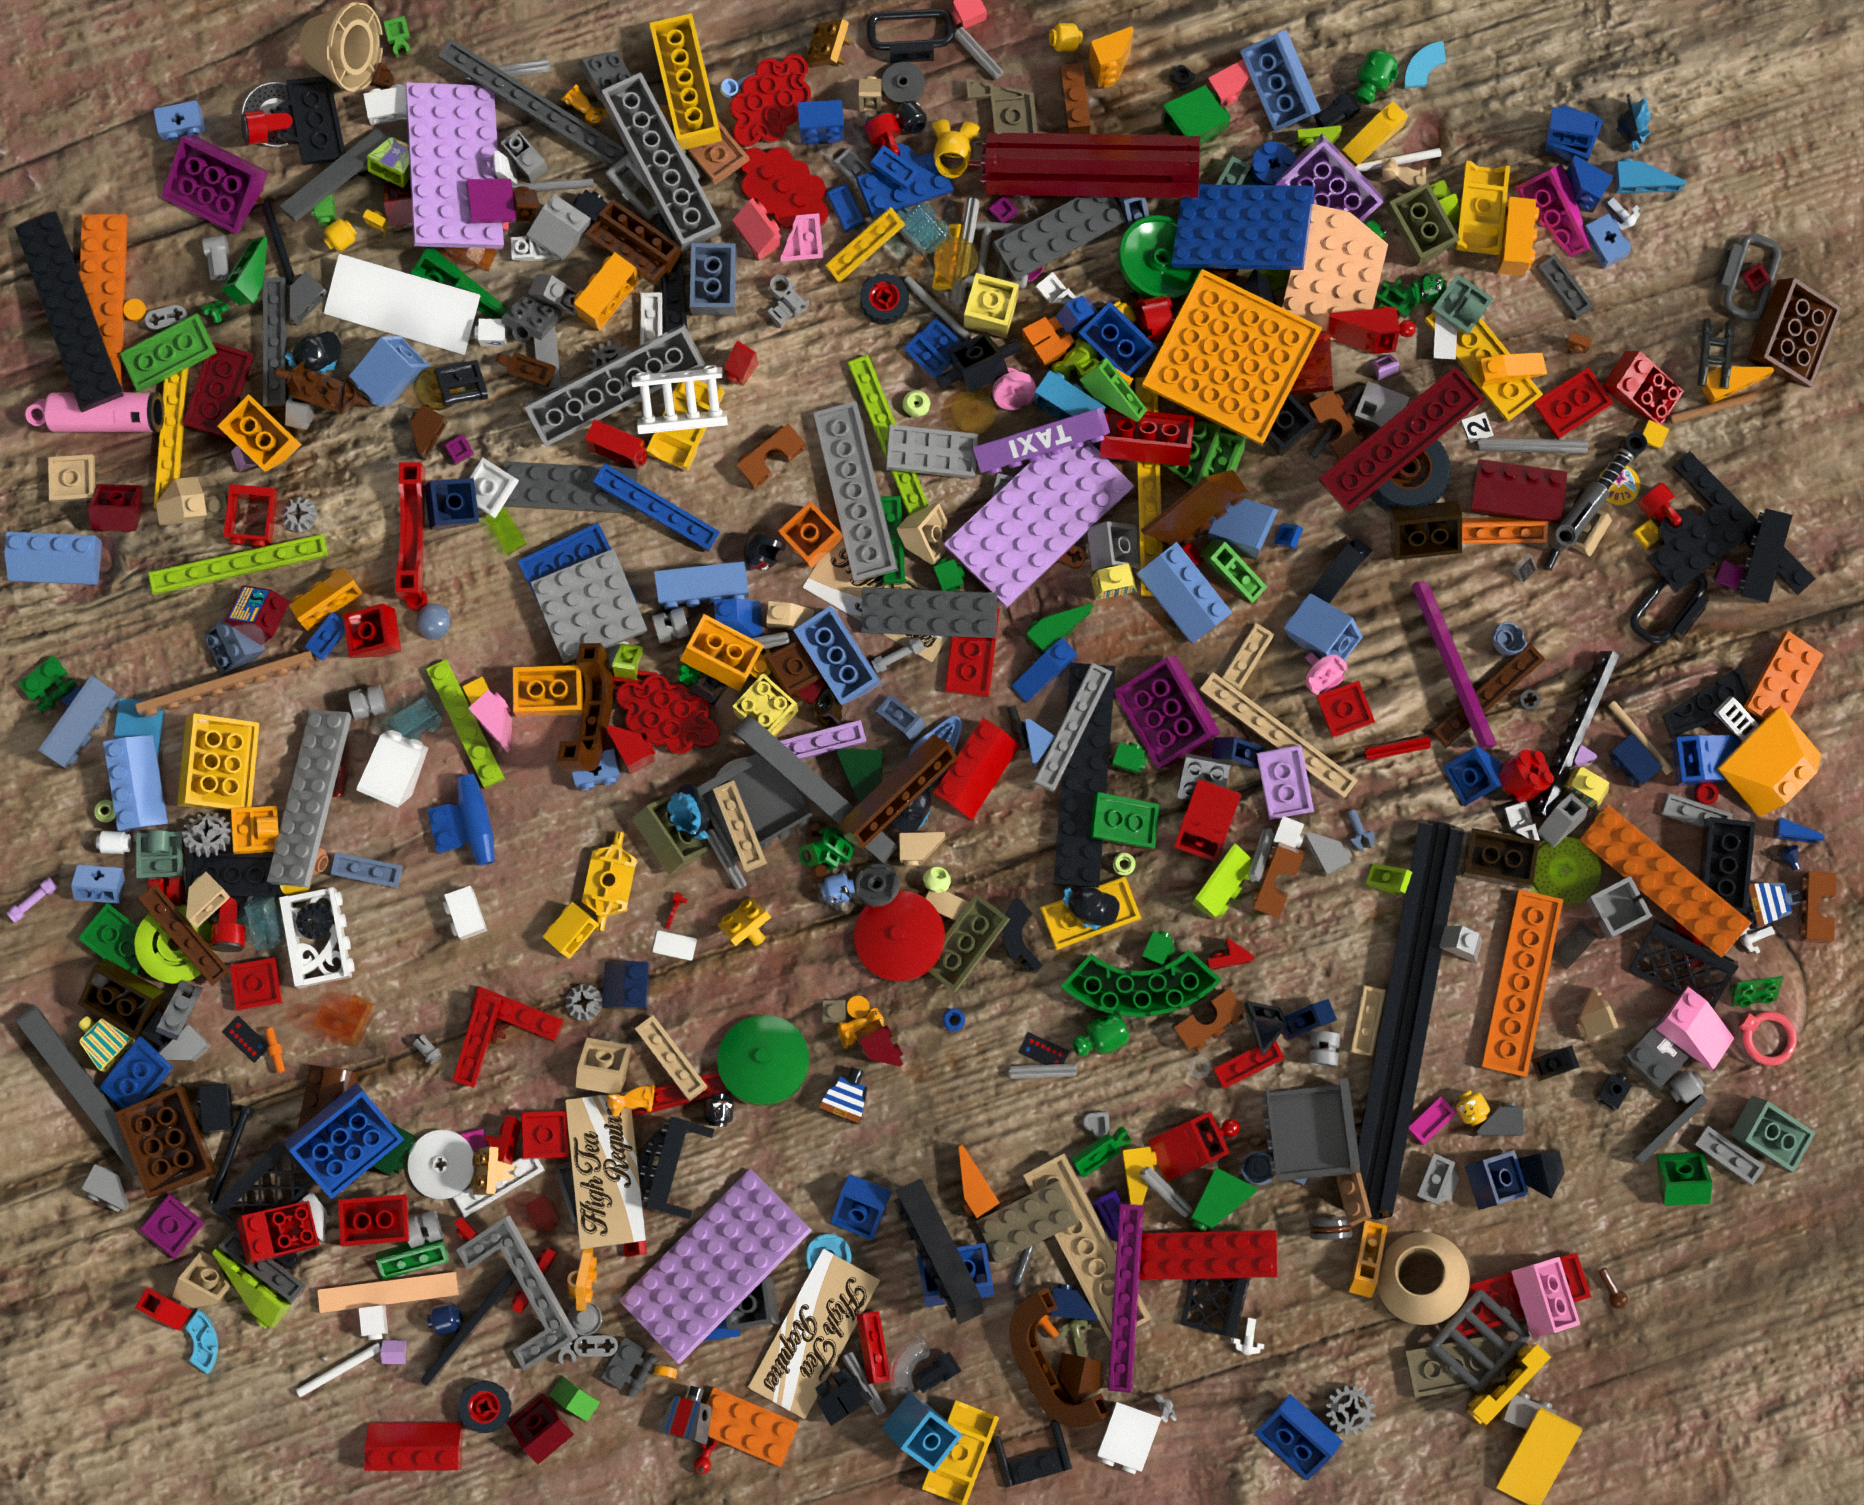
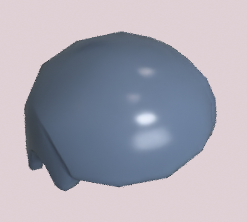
M430 603L421 608L416 622L421 636L428 640H438L448 633L451 620L449 612L445 607L440 604Z
M1504 622L1498 624L1491 635L1493 647L1498 653L1506 656L1520 653L1527 645V641L1524 640V630L1518 628L1515 623Z
M1253 1151L1244 1158L1240 1169L1241 1174L1250 1184L1264 1186L1270 1183L1275 1174H1271L1270 1160H1274V1158L1264 1151Z

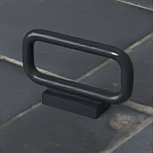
M944 9L877 12L870 16L867 21V39L869 44L876 50L890 51V63L934 61V48L945 47L954 38L952 15ZM941 17L945 21L946 34L941 39L879 42L876 39L875 24L881 20Z
M1701 573L1695 578L1698 582L1696 591L1661 635L1655 636L1640 626L1639 619L1667 584L1660 577L1630 617L1632 630L1651 644L1659 645L1665 643L1672 635L1681 642L1708 606L1709 600L1703 597L1707 589L1705 576Z

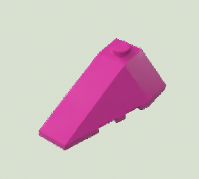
M1562 164L1515 187L1520 198L1536 199V207H1539V223L1553 234V239L1570 257H1574L1591 248L1572 184Z

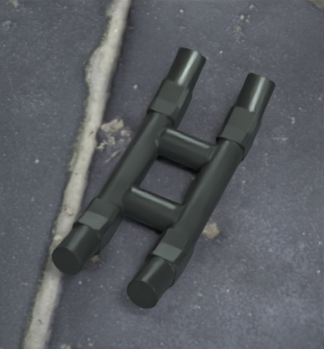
M1705 318L1702 328L1697 386H1706L1709 364L1722 365L1720 388L1729 389L1734 323L1733 321L1725 323L1724 338L1711 337L1712 321L1710 318ZM1710 345L1724 347L1723 356L1709 355Z

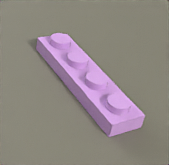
M861 720L780 741L800 760L834 752L837 749H845L867 743Z

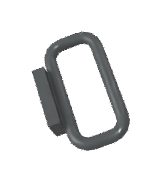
M1753 233L1746 235L1740 245L1734 243L1726 249L1714 289L1720 292L1725 290L1723 303L1725 309L1730 314L1752 321L1761 317L1765 311L1781 259V249L1774 240ZM1755 242L1770 248L1772 251V258L1767 271L1772 282L1762 287L1756 309L1753 312H1749L1736 307L1732 302V297L1750 243Z

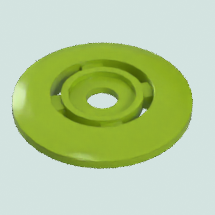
M187 905L175 906L186 918ZM150 914L146 915L138 926L134 939L135 955L144 971L154 979L170 984H179L181 980L191 981L201 975L180 949L173 951L169 948L168 941L170 937ZM206 919L197 929L192 925L210 946L212 926ZM158 931L160 933L156 942L158 952L154 953L152 941L155 932Z

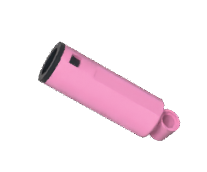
M53 392L46 399H38L25 411L27 421L34 426H40L46 422L51 432H160L164 424L165 413L163 399L159 392H123L124 396L85 412L80 411L73 392ZM37 409L42 411L43 416L37 413Z

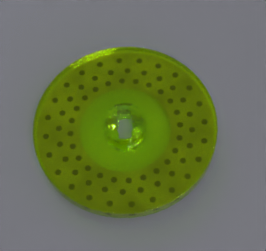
M1565 837L1554 848L1547 842L1538 850L1534 884L1542 895L1563 899L1562 905H1572L1587 899L1595 891L1601 876L1600 862L1596 853L1583 844L1582 840ZM1564 865H1567L1568 869H1572L1568 877H1565V873L1560 871V869L1564 868Z

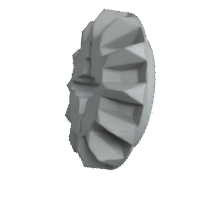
M297 497L289 499L286 505L283 506L281 514L283 524L293 532L309 530L317 520L315 505L307 498ZM298 506L303 513H306L300 517L299 523L296 516L290 515L297 513Z
M580 984L572 988L566 996V1008L569 1014L581 1021L591 1020L596 1017L602 1008L600 992L595 987L586 984ZM581 993H583L586 999L594 1000L586 1005V1012L581 1005H574V1003L581 1001Z

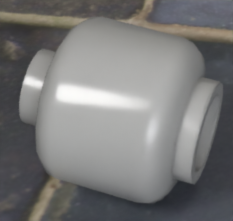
M1685 1070L1671 1079L1670 1085L1672 1089L1669 1092L1676 1102L1681 1100L1685 1104H1690L1703 1094V1087L1705 1085L1695 1071L1691 1073L1689 1070Z

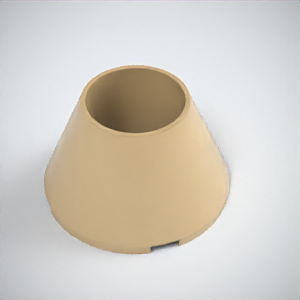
M352 2L309 19L303 26L300 35V52L303 60L346 91L354 92L355 90L366 88L372 82L382 59L383 48L379 47V35H383L378 16L367 4Z
M1415 1232L1398 1238L1384 1251L1377 1289L1384 1305L1399 1319L1414 1325H1433L1453 1316L1464 1303L1469 1291V1269L1463 1254L1451 1241L1434 1233ZM1417 1256L1434 1258L1445 1270L1444 1279L1439 1288L1426 1295L1413 1294L1400 1283V1272L1407 1261Z

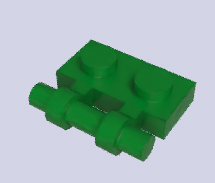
M51 656L20 681L18 685L31 701L35 702L38 698H42L43 701L36 705L42 713L48 707L51 709L55 706V702L63 695L69 694L77 683L72 677L66 682L62 680L69 673L55 656ZM57 684L59 688L48 695L46 692Z

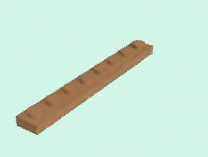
M307 651L135 704L140 716H145V718L158 715V711L167 709V711L180 708V704L187 702L195 704L201 702L202 698L211 696V698L218 697L224 694L223 691L229 689L238 691L244 689L246 684L252 682L254 684H261L266 682L267 678L275 675L279 678L288 675L289 671L298 669V671L311 668V664H314L315 660L312 652Z

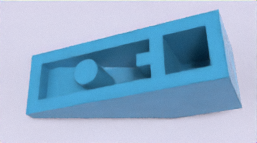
M1630 158L1620 160L1614 168L1616 194L1681 192L1686 185L1684 179L1642 161H1633Z

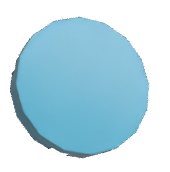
M835 1234L817 1236L810 1242L806 1250L805 1260L810 1271L813 1269L823 1249L851 1264L852 1254L849 1245L843 1238Z

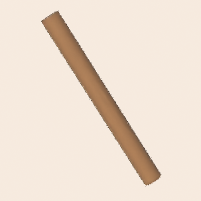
M1753 392L1669 415L1670 422L1673 424L1757 401V395Z

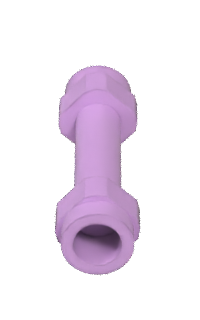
M50 877L40 883L41 887L20 905H14L6 912L15 923L25 916L24 912L46 894L51 895L58 888Z

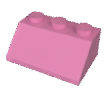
M488 690L469 707V710L485 730L508 753L511 750L512 717L509 714L511 709L497 692L493 695Z
M1560 1257L1512 1270L1513 1281L1520 1297V1304L1524 1310L1527 1327L1532 1339L1580 1325Z

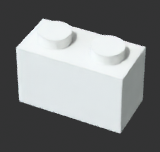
M397 84L389 89H372L369 93L363 94L371 126L407 119L405 86Z
M471 886L444 895L446 901L443 902L446 914H451L453 922L450 923L454 936L458 935L461 940L488 931Z

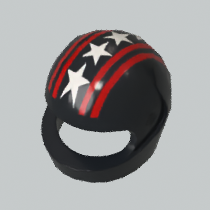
M754 532L744 546V558L753 569L760 571L768 570L778 562L776 555L779 551L785 550L786 544Z

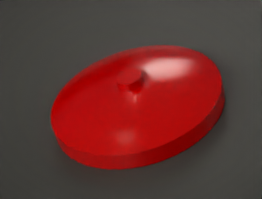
M899 891L897 896L884 906H865L855 925L854 944L860 960L874 975L888 981L906 982L923 976L938 962L945 945V927L939 912L926 898L913 892Z

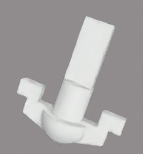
M1614 197L1607 202L1624 221L1622 224L1618 222L1621 231L1635 225L1636 220L1640 216L1638 212L1640 208L1637 205L1632 209L1634 213L1630 215Z
M1770 926L1748 935L1747 930L1750 929L1748 927L1740 936V942L1749 953L1754 951L1757 954L1760 953L1758 946L1753 947L1752 943L1773 935L1775 932L1773 927Z
M1247 1318L1244 1344H1240V1339L1233 1338L1232 1341L1235 1344V1349L1244 1355L1258 1354L1260 1349H1264V1344L1260 1343L1253 1347L1256 1319Z

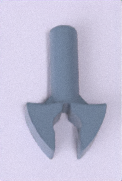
M1349 810L1347 814L1356 833L1355 838L1350 839L1351 844L1363 852L1364 848L1360 842L1363 837L1367 839L1371 849L1374 844V831H1365L1356 810Z

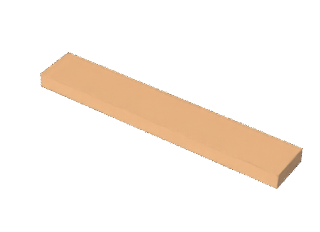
M457 1272L317 1290L320 1313L459 1295Z

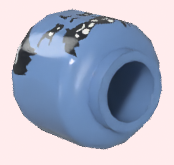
M844 873L826 876L824 883H821L824 901L828 900L831 905L848 902L851 899V893H855L853 880H848L847 875Z

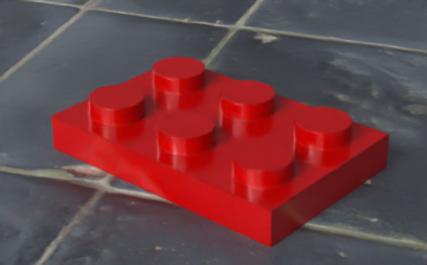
M1588 367L1534 401L1532 405L1555 438L1559 440L1611 407L1614 402Z

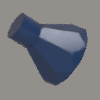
M1797 845L1786 846L1778 852L1779 858L1788 863L1792 871L1801 867L1798 862Z

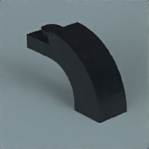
M1354 537L1327 568L1309 594L1311 593L1330 604L1353 573L1370 555L1372 549Z
M1017 897L1005 914L1010 920L1002 930L1004 948L1013 963L1021 957L1023 960L1020 962L1029 973L1033 971L1037 974L1043 968V965L1029 951L1022 939V929L1033 913Z

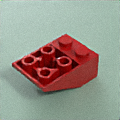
M1625 351L1602 385L1617 401L1647 420L1660 425L1664 423L1684 392L1641 351Z
M1198 779L1174 847L1217 862L1228 835L1241 793Z
M309 1201L242 1215L236 1220L246 1265L272 1260L320 1246Z

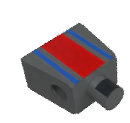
M690 1386L687 1399L674 1396L658 1431L706 1445L712 1408L700 1403L704 1389Z

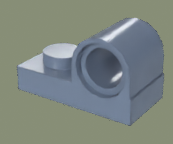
M891 694L876 710L879 716L894 726L909 742H912L926 727L920 716Z

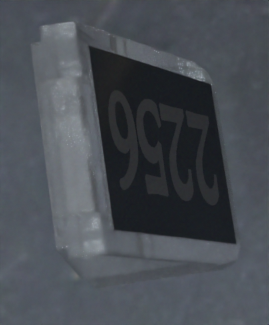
M1527 553L1511 570L1510 574L1522 584L1537 569L1532 555Z

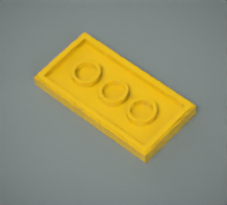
M1125 876L1102 884L1098 889L1116 897L1119 901V914L1112 925L1101 926L1097 930L1089 926L1085 927L1071 916L1062 899L1040 907L1055 950L1141 920Z
M1539 1407L1496 1484V1488L1528 1505H1541L1579 1438L1582 1428Z

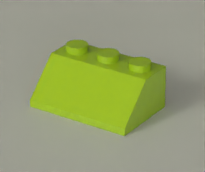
M1234 843L1192 905L1213 920L1217 916L1222 918L1229 908L1226 905L1231 897L1235 900L1242 890L1239 886L1243 879L1247 881L1250 879L1248 873L1252 859Z

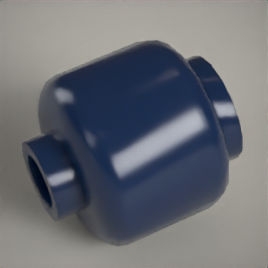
M451 1302L434 1305L431 1309V1314L427 1315L428 1327L433 1328L437 1335L457 1332L459 1326L463 1325L460 1307H456Z

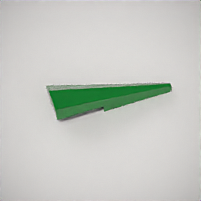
M427 247L410 273L414 276L479 294L480 299L477 311L487 314V317L502 319L503 315L509 310L433 247Z

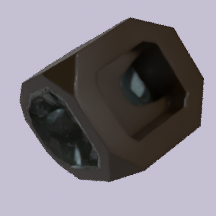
M830 687L822 690L817 697L814 716L822 726L831 728L839 726L842 720L843 705L839 703Z

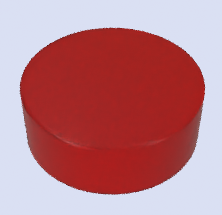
M422 590V599H405V603L410 610L420 611L422 607L428 604V597Z
M1702 783L1696 788L1694 795L1697 802L1709 806L1718 799L1719 792L1714 784Z

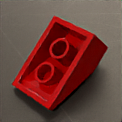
M407 1194L338 1200L341 1247L410 1241Z

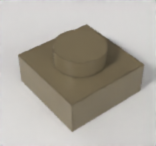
M225 494L204 498L207 513L206 519L208 521L226 517L227 496Z
M823 1000V1024L846 1023V1000Z

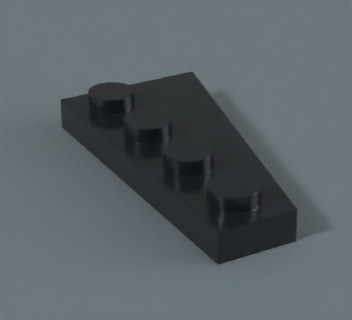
M1741 666L1664 714L1662 718L1669 737L1721 721L1713 712L1728 697H1734L1744 707L1751 692ZM1732 707L1726 713V716L1728 717L1735 709Z

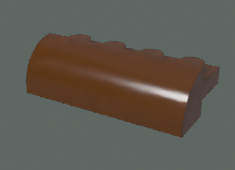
M613 199L599 213V219L585 233L586 239L611 256L616 252L636 267L638 275L653 285L665 273L669 275L681 254V246Z
M310 1065L297 1130L357 1082L359 1073L332 1067Z

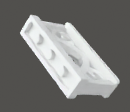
M330 887L292 896L279 897L294 986L301 989L312 985L352 978V972L355 971L353 959L349 958L348 955L351 944L349 936H345L344 927H347L345 914H341L340 905H343L341 892H337V889ZM321 898H326L330 901L331 908L329 911L334 916L335 925L332 924L329 931L331 933L330 939L320 954L312 946L300 943L299 939L304 936L298 931L295 921L301 908H294L293 903L311 900V904L316 903ZM314 912L312 919H308V923L312 925L313 920L318 923L323 921L316 918ZM337 943L339 944L340 952L334 950ZM310 950L315 959L312 960L311 955L308 959H304L303 953ZM336 957L339 958L341 967L337 972L332 973L325 969L323 965L325 961L329 965L334 966L332 960ZM318 967L324 974V976L306 979V974Z

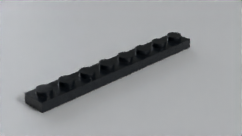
M1689 451L1672 468L1711 508L1718 504L1746 537L1744 541L1750 546L1753 535H1758L1760 527L1756 526L1757 519ZM1784 547L1777 575L1799 595L1816 578Z
M1600 651L1595 658L1594 667L1586 679V685L1582 694L1577 699L1574 713L1570 716L1567 729L1559 740L1556 754L1550 761L1549 770L1554 776V782L1533 800L1530 813L1535 816L1549 817L1619 658V654L1614 651Z

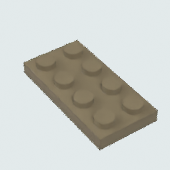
M1056 1181L976 1222L995 1262L998 1263L1079 1223V1220L1060 1181Z
M1485 1336L1468 1339L1493 1363L1501 1357L1500 1350ZM1457 1342L1440 1345L1478 1381L1488 1371ZM1429 1347L1404 1351L1414 1398L1471 1387L1458 1374L1454 1375L1448 1369L1449 1366ZM1504 1368L1489 1384L1506 1381Z

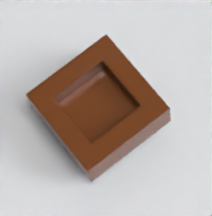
M1571 332L1565 347L1570 348V351L1574 353L1586 354L1593 339Z

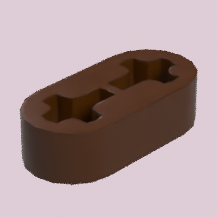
M1073 545L1056 562L1072 569H1079L1085 564L1086 554L1081 548ZM1076 553L1080 554L1079 558L1081 561L1077 560L1076 563H1073L1072 558L1067 556V554L1072 556Z

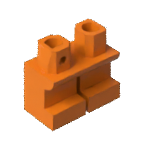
M1045 316L1022 329L1023 338L1032 352L1034 351L1033 354L1044 370L1060 357H1064L1066 351L1075 344L1070 334L1058 337L1056 332L1063 327L1056 317L1047 319Z

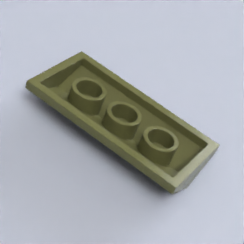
M976 893L946 933L941 957L928 972L956 993L1009 922L1010 918Z

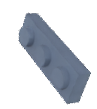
M335 852L331 875L398 889L403 866Z

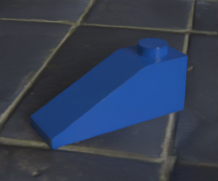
M1062 637L1011 687L1027 703L1064 671L1071 662L1073 663L1077 659V653Z

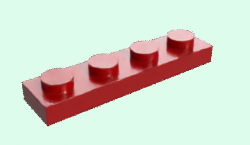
M478 987L471 1003V1008L474 1009L479 993L502 999L497 1019L554 1042L556 1041L564 1020L483 987Z
M484 993L478 994L452 1081L473 1088L476 1087L502 999Z

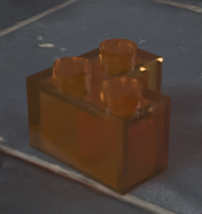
M353 994L344 1014L322 1005L312 1026L358 1048L378 1006Z

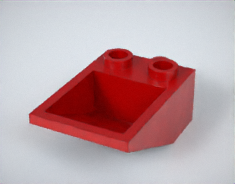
M1387 306L1378 309L1330 313L1327 326V335L1334 338L1335 340L1333 341L1372 354L1396 352L1399 334L1408 338L1413 336L1416 331V326L1411 320H1404L1399 324L1396 307L1390 308Z
M1210 1111L1151 1138L1148 1142L1152 1151L1156 1153L1157 1162L1166 1181L1169 1182L1229 1155L1230 1152L1223 1136H1236L1240 1131V1125L1235 1119H1227L1223 1122L1222 1127L1218 1128ZM1208 1123L1209 1130L1206 1132L1202 1131L1200 1125ZM1217 1144L1219 1146L1218 1152H1211L1210 1146Z

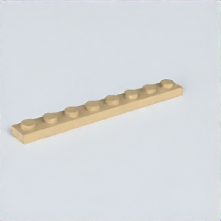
M1214 672L1200 688L1199 691L1274 748L1282 749L1302 745L1306 771L1344 799L1358 780Z

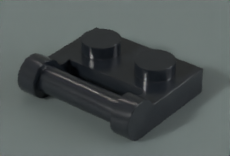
M478 360L435 368L434 374L444 408L452 407V404L474 399H488V392ZM475 384L477 390L451 395L449 391Z

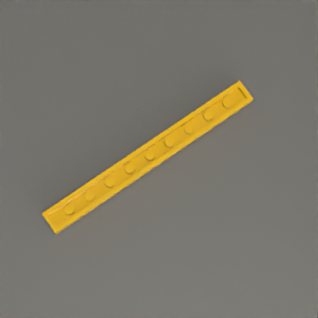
M1135 377L1136 396L1147 408V411L1158 412V394L1142 387L1146 377ZM1137 461L1141 570L1162 554V541L1145 535L1141 531L1142 528L1161 514L1160 464ZM1140 579L1141 596H1153Z

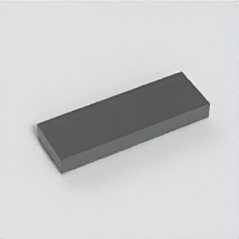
M1555 254L1536 266L1537 271L1575 320L1594 307L1593 303Z

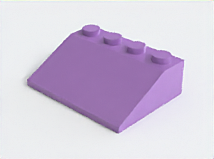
M1323 133L1301 153L1274 184L1314 186L1313 204L1350 212L1361 222L1384 202L1382 194Z

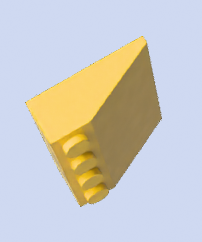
M191 714L186 717L177 806L231 811L233 808H249L252 806L259 723L201 714Z

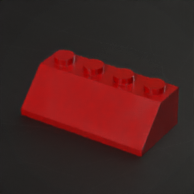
M1106 407L1105 417L1110 433L1104 435L1105 439L1101 441L1100 457L1189 467L1195 416L1146 411L1142 418L1136 422L1117 410Z
M982 718L958 754V759L953 762L934 791V797L972 821L1020 748V745L1002 729Z
M463 1422L369 1423L365 1442L364 1471L462 1470Z

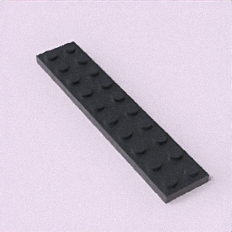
M54 211L16 226V233L80 411L85 412L124 396L59 215Z
M1071 662L1067 712L1091 664ZM1099 665L1112 671V674L1062 775L1053 885L1086 886L1099 889L1103 840L1089 837L1094 793L1106 794L1116 666Z

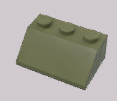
M1429 183L1389 202L1386 211L1417 267L1438 257L1460 240Z
M671 795L646 805L632 819L669 875L687 867L713 849L707 839L695 840L694 837L686 835L683 831L676 830L677 826L670 822L671 814L667 810V804L671 801Z

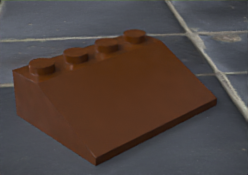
M1795 277L1777 280L1747 360L1759 367H1773L1774 374L1804 386L1812 387L1842 308Z
M1234 470L1207 476L1142 528L1141 531L1143 534L1167 544L1173 545L1177 542L1179 545L1183 544L1186 546L1196 539L1194 535L1198 532L1203 533L1212 526L1210 522L1215 518L1219 520L1228 513L1226 509L1231 505L1235 507L1244 500L1242 496L1249 491Z
M177 1086L115 1112L148 1199L218 1173L184 1087Z

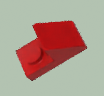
M1226 938L1225 943L1228 956H1225L1224 953L1212 954L1211 959L1206 961L1207 966L1211 970L1253 963L1254 955L1231 939Z
M513 1116L505 1117V1121L500 1127L501 1137L484 1135L490 1147H499V1161L509 1165L512 1164L521 1128V1122Z

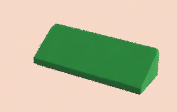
M444 1237L434 1242L425 1240L424 1245L411 1248L409 1244L376 1253V1263L382 1280L449 1262Z

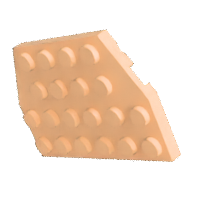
M1313 204L1304 270H1290L1281 308L1322 327L1315 343L1335 340L1327 335L1330 313L1373 309L1388 244L1352 213Z

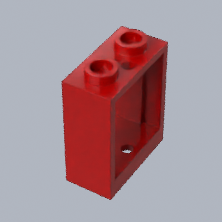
M593 420L585 437L590 451L632 469H639L640 465L644 466L648 454L642 439L598 420Z
M230 484L223 537L229 541V544L241 546L243 543H252V546L260 548L265 547V545H272L278 492L275 488ZM238 499L269 501L264 536L234 533Z

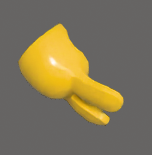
M935 120L932 122V129L938 141L934 148V163L939 173L947 178L959 177L969 166L971 158L970 142L978 134L980 126L967 121L963 123L960 132L950 131L948 120ZM941 156L963 158V163L957 168L950 169L942 164Z

